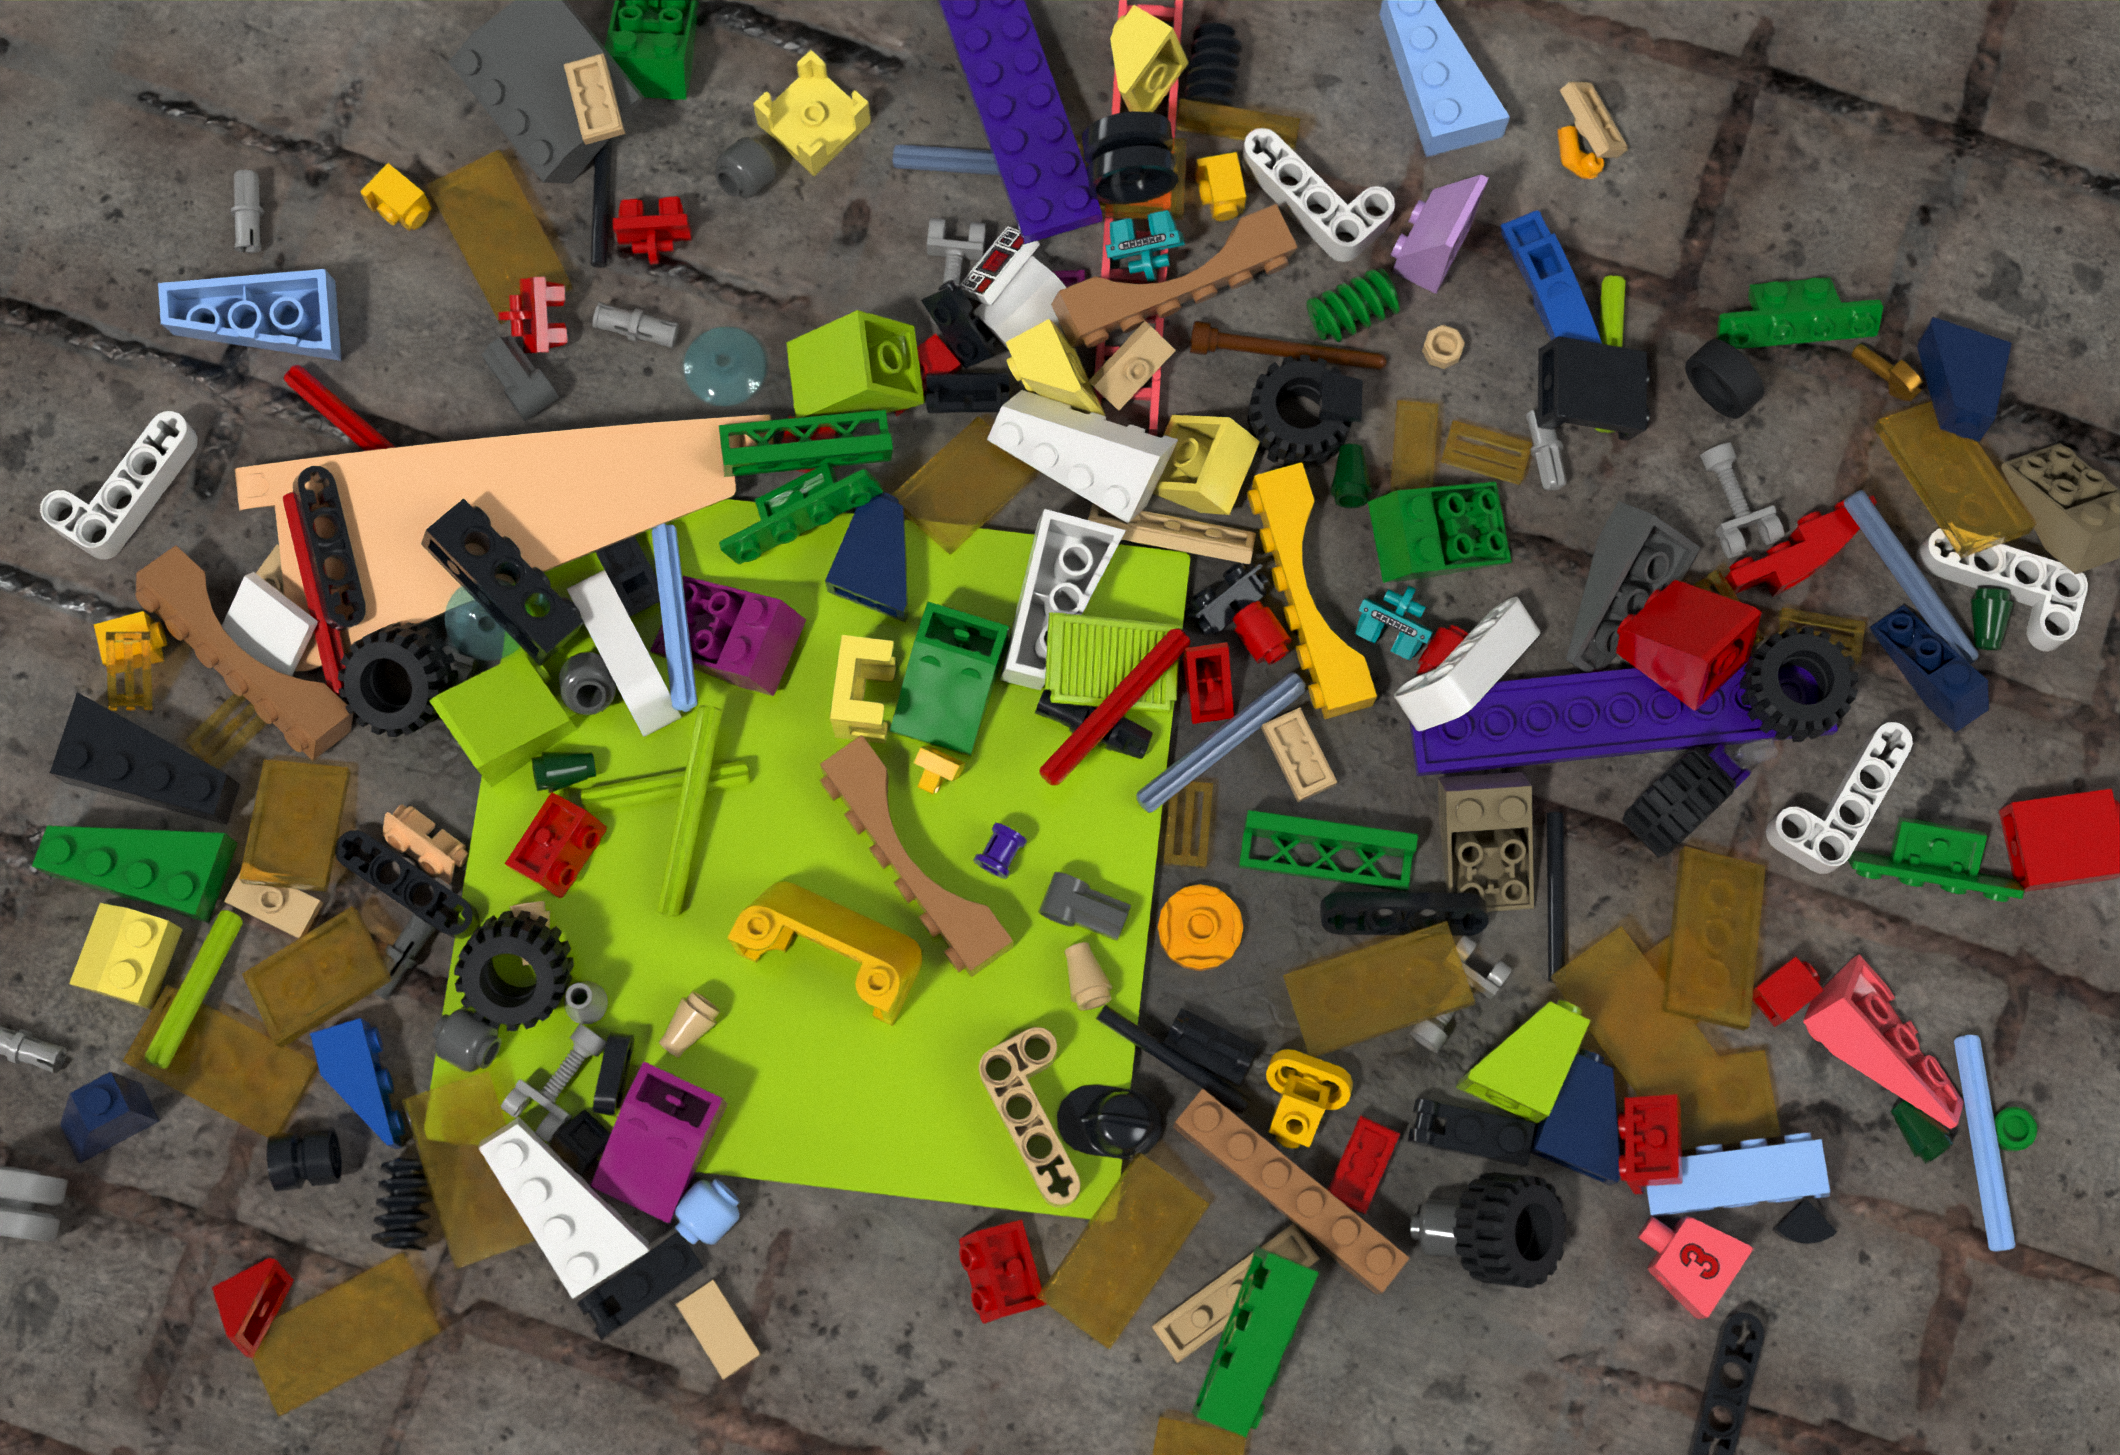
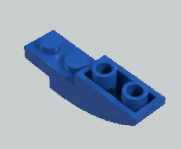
M1539 210L1502 224L1501 234L1533 296L1534 307L1551 341L1560 336L1602 344L1588 305L1555 233H1550Z

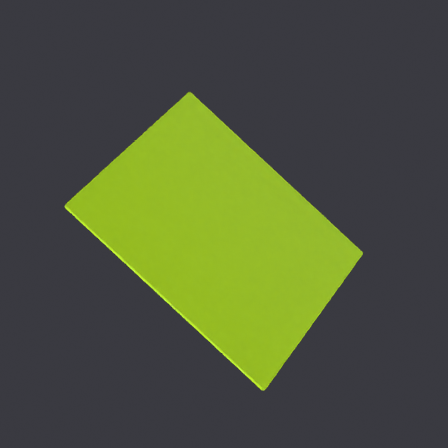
M726 499L666 523V525H674L677 530L682 577L687 576L780 599L806 619L804 627L774 696L741 688L693 669L697 706L688 712L678 710L682 718L643 737L616 686L615 697L604 711L594 715L579 713L573 715L570 720L577 730L545 751L592 752L596 777L588 778L585 781L553 793L583 808L581 802V791L583 789L685 771L698 709L702 705L716 707L722 711L711 766L741 760L746 761L750 773V782L747 785L706 792L682 911L679 916L674 917L660 914L657 907L680 797L590 813L607 827V830L601 838L598 847L592 852L577 875L574 884L570 886L564 897L560 899L542 886L505 865L508 857L550 795L547 790L537 791L532 762H528L493 787L481 776L462 898L477 909L479 915L478 926L482 927L486 919L493 915L499 919L503 912L510 911V906L538 901L545 902L546 911H550L549 929L551 930L557 926L562 932L559 941L568 940L571 947L567 957L573 958L574 967L570 972L572 978L568 988L575 983L594 982L604 989L608 998L607 1010L603 1017L592 1024L583 1025L606 1042L611 1031L634 1036L633 1052L620 1109L643 1061L715 1094L728 1103L695 1171L696 1173L1104 1222L1112 1221L1117 1212L1122 1159L1088 1155L1074 1150L1063 1140L1058 1130L1057 1114L1061 1102L1067 1095L1082 1086L1101 1085L1130 1090L1135 1044L1096 1019L1103 1006L1083 1011L1078 1009L1076 1002L1071 1001L1068 965L1064 951L1075 944L1089 943L1091 952L1112 985V989L1109 991L1112 999L1105 1005L1138 1026L1162 805L1155 811L1148 813L1138 803L1136 794L1167 769L1174 701H1170L1169 713L1129 710L1124 715L1131 721L1153 732L1143 759L1106 750V745L1101 743L1100 747L1096 745L1057 786L1049 785L1041 777L1039 770L1072 733L1069 732V727L1035 714L1045 689V684L1041 690H1036L1000 680L1006 651L971 757L890 732L914 640L927 602L929 601L1009 626L1010 638L1034 534L905 520L908 617L906 622H902L827 591L825 580L852 520L853 513L843 512L835 516L831 522L816 526L798 535L792 542L780 544L762 553L756 560L737 564L722 552L719 542L761 521L755 502ZM653 529L636 535L635 538L657 577L652 539ZM1119 544L1082 615L1181 625L1180 629L1182 630L1190 567L1189 555L1180 551ZM593 552L546 571L544 574L551 583L550 587L561 598L565 597L573 602L567 588L603 571L604 568L596 553ZM659 602L631 616L630 619L671 695L667 658L650 651L662 624ZM535 604L525 606L530 615L534 617L545 616V612L540 606ZM584 622L577 635L543 664V667L552 678V681L546 684L554 697L561 693L559 673L563 664L571 656L584 652L600 655ZM505 631L500 664L521 653H524L529 662L533 663L532 657ZM842 635L889 640L894 643L892 657H896L897 660L894 681L886 682L866 679L863 701L881 703L884 706L883 722L888 724L886 744L868 742V744L887 768L889 776V813L897 838L909 858L928 878L950 893L965 900L988 906L1013 940L1012 949L973 977L969 975L966 969L958 972L944 953L949 948L940 934L934 938L930 935L919 919V916L924 913L915 899L907 903L894 885V882L899 879L890 865L884 869L879 865L869 850L874 845L865 831L859 835L855 832L844 816L849 811L846 804L840 797L833 801L819 781L824 777L820 764L853 741L851 739L835 738L830 721ZM926 745H930L966 763L958 779L950 781L945 778L938 792L934 794L918 788L925 768L915 764L914 761L920 748ZM995 822L1011 828L1027 839L1024 848L1018 849L1009 865L1008 870L1010 874L1007 879H1002L987 872L973 861L976 854H982L993 834L992 827ZM1054 872H1061L1078 878L1090 886L1089 889L1131 905L1118 941L1078 925H1074V927L1062 925L1039 914V908ZM784 881L794 883L911 937L921 948L922 965L894 1025L891 1026L874 1018V1007L864 1002L856 991L855 981L862 964L797 934L794 935L786 953L780 950H771L762 954L758 962L755 963L738 955L728 940V936L738 916L775 883ZM462 911L459 913L457 922L460 926L465 922V918L461 915ZM472 934L464 939L454 940L442 1016L444 1014L450 1016L454 1011L465 1008L461 1003L465 993H457L455 982L459 976L454 975L455 965L460 959L458 956ZM499 954L493 957L494 969L498 976L506 983L516 987H528L537 983L531 965L523 966L520 956ZM567 990L556 1009H553L551 1015L543 1022L539 1019L535 1027L525 1029L523 1023H521L517 1031H507V1024H501L498 1028L501 1047L494 1061L485 1069L479 1068L471 1073L466 1072L442 1060L436 1053L423 1128L425 1138L431 1141L479 1146L482 1139L517 1119L500 1108L508 1094L516 1087L517 1082L521 1079L538 1091L544 1089V1086H547L546 1083L552 1078L551 1076L555 1075L554 1072L557 1071V1068H560V1064H563V1060L566 1061L565 1057H568V1053L573 1050L574 1042L570 1036L579 1023L573 1021L566 1013L564 1002ZM692 991H695L714 1004L720 1010V1013L715 1018L717 1024L686 1049L681 1057L678 1058L659 1044V1041L664 1036L681 998H687ZM581 993L576 998L578 1001L577 1005L585 1003L588 994ZM472 1006L467 1008L474 1012L476 1011ZM1034 1027L1044 1028L1051 1032L1057 1043L1056 1059L1049 1068L1027 1080L1080 1181L1079 1195L1070 1206L1063 1208L1053 1207L1043 1199L987 1093L979 1074V1062L983 1054ZM1033 1039L1025 1047V1053L1033 1060L1044 1059L1050 1052L1049 1045L1042 1039ZM603 1050L598 1057L591 1055L585 1058L584 1062L582 1061V1065H579L580 1067L574 1072V1076H571L572 1078L566 1083L567 1085L563 1086L564 1089L561 1090L560 1094L558 1093L559 1096L555 1097V1104L572 1115L569 1122L585 1109L611 1133L619 1112L617 1116L593 1112L594 1095L604 1055ZM996 1059L988 1064L986 1073L991 1079L1001 1081L1010 1075L1011 1066L1003 1059ZM1017 1097L1008 1103L1006 1110L1010 1117L1021 1120L1029 1116L1032 1107L1028 1100ZM531 1098L527 1107L518 1117L536 1132L550 1111ZM1036 1136L1028 1142L1027 1151L1032 1157L1043 1159L1051 1153L1052 1144L1044 1136ZM602 1155L596 1161H600ZM1058 1158L1052 1165L1043 1169H1037V1172L1042 1176L1048 1170L1053 1181V1186L1048 1191L1051 1195L1058 1192L1064 1198L1068 1196L1067 1189L1072 1182L1070 1179L1062 1181L1059 1178L1055 1166L1063 1163Z

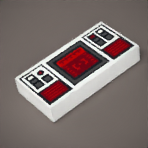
M1007 226L960 284L965 296L991 306L1040 245L1038 241L1024 244L1020 231Z

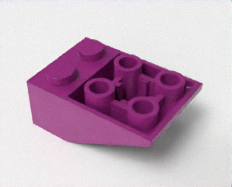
M683 576L693 669L738 687L774 696L806 619L780 599ZM661 624L650 651L666 658L663 624Z
M643 1061L622 1104L591 1187L670 1224L675 1215V1209L684 1196L728 1103L715 1094Z

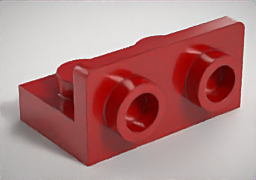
M551 792L508 857L505 865L561 899L576 881L577 875L592 852L598 847L607 827L585 809Z
M1678 1095L1625 1098V1113H1619L1618 1116L1620 1138L1622 1140L1625 1139V1154L1619 1156L1621 1180L1627 1182L1634 1194H1644V1186L1683 1184L1681 1100Z
M1022 1219L979 1230L959 1239V1258L962 1267L968 1272L972 1287V1305L980 1315L983 1324L1046 1305Z

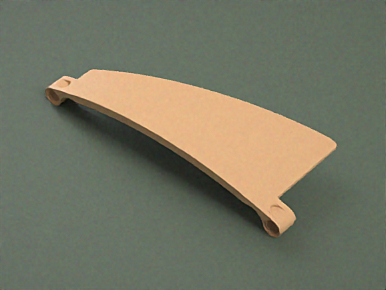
M771 415L693 419L519 434L379 449L240 467L235 469L239 511L261 507L275 508L284 596L310 615L284 508L283 496L293 492L294 479L305 468L321 466L333 475L366 605L365 616L359 624L348 630H340L345 653L351 652L349 647L354 642L390 624L400 622L402 626L409 622L419 625L476 601L421 545L426 529L463 498L472 507L478 506L486 513L491 521V527L501 537L506 536L517 545L521 552V557L531 568L537 567L541 571L546 572L656 528L661 524L669 523L733 497L736 493L735 476L724 477L719 425L770 421ZM767 433L756 434L763 438ZM746 434L729 436L730 448L757 446V443ZM773 437L768 442L770 445L774 444ZM311 476V480L305 484L306 490H313L317 503L311 507L313 512L321 507H329V504L326 502L323 505H319L317 495L324 486L322 483H315ZM317 517L314 520L317 535L324 539L332 538L335 533L333 522L326 517ZM469 543L465 545L467 551L473 555L480 556L486 554L485 550L478 544ZM327 558L324 562L327 576L333 580L342 579L345 574L343 563L336 558ZM507 574L495 575L496 580L501 585H515V581L511 576ZM348 584L338 589H330L331 594L339 591L341 604L335 607L336 614H343L346 620L348 615L354 612L352 606L344 605L341 595L345 590H349ZM314 632L295 671H311L322 667Z

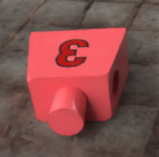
M1652 1216L1643 1226L1637 1237L1657 1251L1647 1270L1698 1320L1709 1317L1754 1249L1748 1244L1689 1216L1680 1218L1673 1229H1670Z

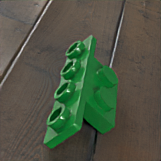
M1830 277L1751 284L1748 299L1753 311L1720 314L1716 339L1722 340L1736 349L1875 337L1879 333L1883 304L1879 299L1841 303Z
M826 463L755 499L761 521L719 542L721 551L737 564L754 561L762 553L780 544L792 542L798 535L816 526L831 522L835 516L853 507L867 504L871 498L883 492L882 486L866 469L859 470L838 481L834 469Z
M1899 817L1890 857L1853 851L1847 860L1851 867L1856 870V874L1870 879H1881L1883 874L1898 877L1899 882L1915 887H1923L1925 882L1941 885V889L1950 893L1966 894L1967 890L1983 892L1984 897L2000 902H2008L2009 897L2023 899L2025 892L2024 888L2015 879L1978 873L1987 840V835L1984 831Z

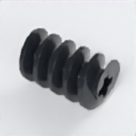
M1204 23L1194 28V42L1191 45L1192 56L1188 66L1190 71L1187 74L1186 80L1188 86L1185 88L1184 94L1186 101L1183 102L1185 107L1191 111L1203 114H1222L1233 111L1234 103L1228 98L1235 96L1236 93L1235 86L1230 83H1234L1238 79V73L1234 68L1240 64V58L1236 54L1241 52L1242 43L1233 38L1235 31L1226 24Z
M394 1158L392 1161L381 1164L380 1170L391 1175L392 1178L379 1181L378 1188L390 1193V1195L376 1199V1206L386 1210L387 1213L375 1216L373 1223L384 1228L385 1231L373 1234L371 1241L389 1249L426 1251L425 1248L415 1244V1240L428 1237L429 1232L418 1227L417 1222L430 1219L431 1214L420 1209L419 1205L433 1201V1196L421 1191L423 1186L435 1183V1178L425 1174L424 1169L437 1166V1162Z

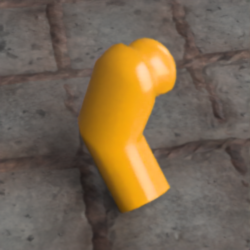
M1566 126L1557 131L1562 165L1582 179L1595 178L1604 168L1603 158H1598L1593 152L1587 154L1580 150L1576 127Z

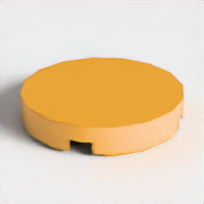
M1199 884L1184 887L1169 898L1161 909L1157 930L1160 945L1171 960L1183 968L1204 971L1217 968L1231 959L1241 942L1243 922L1239 908L1226 893L1216 887Z

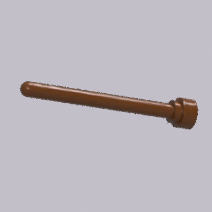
M1194 320L1190 344V353L1207 355V351L1215 352L1217 348L1278 357L1292 356L1293 359H1300L1301 355H1310L1309 361L1317 362L1318 358H1321L1330 364L1376 370L1383 369L1387 364L1386 357L1380 353L1218 332V328L1211 327L1210 322Z

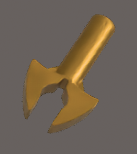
M1858 344L1853 349L1852 358L1888 382V394L1911 402L1922 391L1919 386L1923 381L1902 359L1894 366L1863 344Z

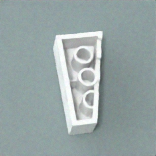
M1024 390L1018 392L1001 406L987 438L988 441L1128 524L1147 506L1178 442V439L1166 435L1160 438L1147 434L1144 428L1131 424L1125 427L1107 421L1106 416L1094 412L1088 415L1072 410L1071 405Z
M1047 509L1043 510L1033 539L1000 676L1001 681L1036 690L1042 689L1045 684L1049 612L1082 615L1126 530Z
M519 1117L480 1141L479 1149L572 1299L650 1251L649 1241L630 1226L610 1204L605 1202L578 1173L576 1174Z

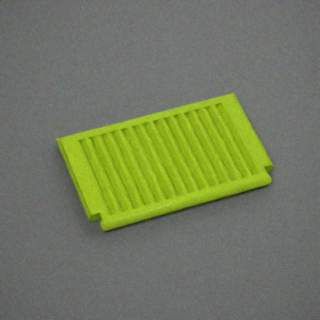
M1049 612L1045 689L1051 690L1050 701L1052 703L1098 707L1171 629H1180L1181 625ZM1179 658L1130 710L1170 712V701H1177Z

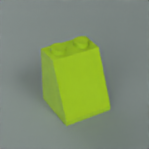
M856 310L786 342L796 418L886 410V413L925 403L914 325Z
M524 653L468 679L429 700L472 764L491 787L531 761V758L539 756L541 752H545L577 730L570 720L576 712L565 705L561 693L556 697L553 696L546 684L552 681L543 665L539 666L535 661L530 663Z
M1558 1000L1557 1004L1550 1001L1459 1079L1456 1088L1525 1121L1534 1122L1535 1124L1539 1123L1550 1115L1591 1020L1581 1016L1582 1010L1569 1002Z

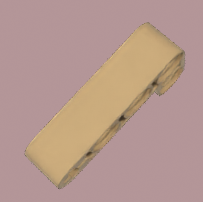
M1034 1027L983 1054L979 1062V1074L987 1093L1043 1199L1053 1207L1063 1208L1070 1206L1079 1195L1080 1181L1027 1080L1049 1068L1056 1059L1057 1043L1051 1032L1044 1028ZM1033 1039L1046 1041L1050 1048L1048 1056L1041 1060L1029 1058L1025 1053V1047L1029 1041ZM996 1059H1003L1011 1066L1010 1075L1001 1081L991 1079L986 1073L988 1064ZM1020 1097L1028 1100L1032 1107L1029 1116L1021 1120L1010 1117L1006 1108L1012 1099ZM1044 1136L1051 1142L1052 1151L1046 1158L1036 1159L1028 1153L1027 1144L1033 1137ZM1058 1158L1063 1163L1055 1166L1059 1178L1062 1181L1070 1179L1072 1182L1067 1189L1068 1196L1064 1198L1058 1192L1051 1195L1048 1191L1053 1186L1048 1170L1042 1176L1037 1172V1169L1049 1167Z

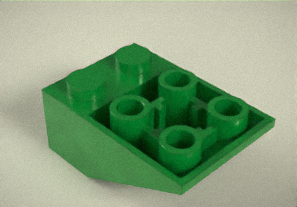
M615 0L604 48L645 98L687 99L692 75L698 0Z
M1496 482L1396 490L1368 501L1383 583L1418 580L1512 563Z
M928 601L914 640L890 732L971 757L1010 639L1009 626Z

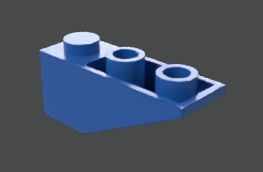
M359 1018L310 1033L320 1075L387 1146L394 1149L403 1148L400 1136L405 1135V1126L399 1110L393 1111L389 1094L394 1093V1085L388 1068L382 1069L378 1053L383 1051V1043L378 1028L376 1026L371 1028L370 1023Z

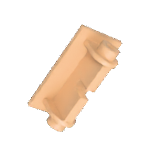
M401 804L394 811L393 815L387 812L384 817L382 834L387 843L394 850L400 853L405 852L415 859L425 873L432 877H439L449 885L452 882L454 864L462 867L468 860L469 853L465 851L466 845L444 829H441L432 839L427 835L435 828V823L413 806L407 808Z

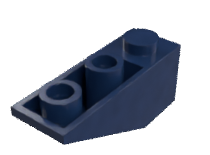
M1902 605L1870 627V631L1925 705L1955 733L1989 710L1988 680L1907 607Z

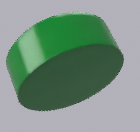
M2009 1107L2000 1110L1993 1116L1998 1146L2002 1150L2016 1152L2028 1148L2034 1142L2037 1135V1125L2033 1116L2028 1111L2019 1107Z

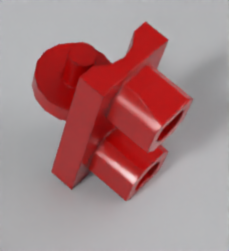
M672 196L659 199V215L644 216L642 200L623 199L620 201L618 218H613V231L616 232L618 245L632 244L633 254L648 253L650 265L659 264V252H674V242L692 241L691 227L687 213L684 214L680 197Z
M545 277L519 279L520 295H509L510 311L498 312V321H511V337L523 336L524 353L549 352V348L566 345L567 327L565 323H548L547 307L564 306V285L549 281L545 282Z

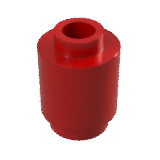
M1255 601L1233 617L1232 620L1237 626L1235 632L1258 664L1266 661L1268 665H1272L1289 653L1287 646L1292 639L1270 607H1264L1260 601Z
M1450 625L1448 629L1439 627L1418 660L1420 667L1416 674L1419 676L1435 670L1465 639L1468 633L1454 625Z

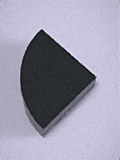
M1807 1199L1803 1200L1772 1229L1783 1239L1801 1244L1822 1242L1837 1233Z

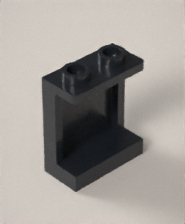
M1560 336L1539 348L1538 428L1553 430L1563 423L1617 431L1619 440L1628 441L1646 431L1650 417L1649 408L1647 407V385L1650 378V372L1647 367V352Z

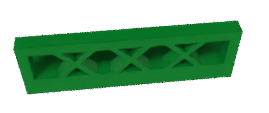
M886 410L719 425L724 477L815 469L826 463L831 467L888 462L892 459L893 445L891 433L888 432ZM878 422V435L857 437L851 435L862 423ZM841 425H850V427L845 430ZM820 427H830L841 435L840 438L814 441L810 439ZM799 429H809L805 434L799 431ZM777 431H789L799 439V442L772 445L768 443ZM756 433H767V434L762 438V437H760V436H759L758 434H756ZM746 434L757 443V446L730 448L729 436Z
M1248 810L1244 823L1239 868L1407 892L1409 890L1412 857L1417 848L1418 834ZM1252 836L1270 839L1279 852L1267 861L1249 859ZM1279 840L1289 841L1292 843H1290L1288 846L1284 848V846L1281 844ZM1300 843L1310 844L1320 855L1321 859L1310 867L1298 866L1288 852ZM1321 846L1331 847L1334 849L1331 850L1329 853H1326ZM1342 849L1352 850L1362 861L1363 865L1352 873L1341 872L1331 860V857ZM1363 852L1376 855L1369 860ZM1384 855L1401 857L1400 880L1383 878L1373 864ZM1284 857L1288 864L1277 863L1276 861ZM1326 863L1330 870L1319 869L1318 867ZM1368 869L1373 876L1361 875L1360 873Z

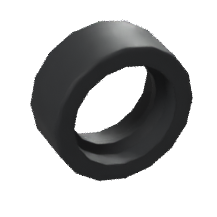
M1712 339L1686 361L1685 370L1687 377L1696 392L1715 411L1725 417L1732 419L1740 418L1763 398L1765 389L1756 369L1736 348L1722 340Z

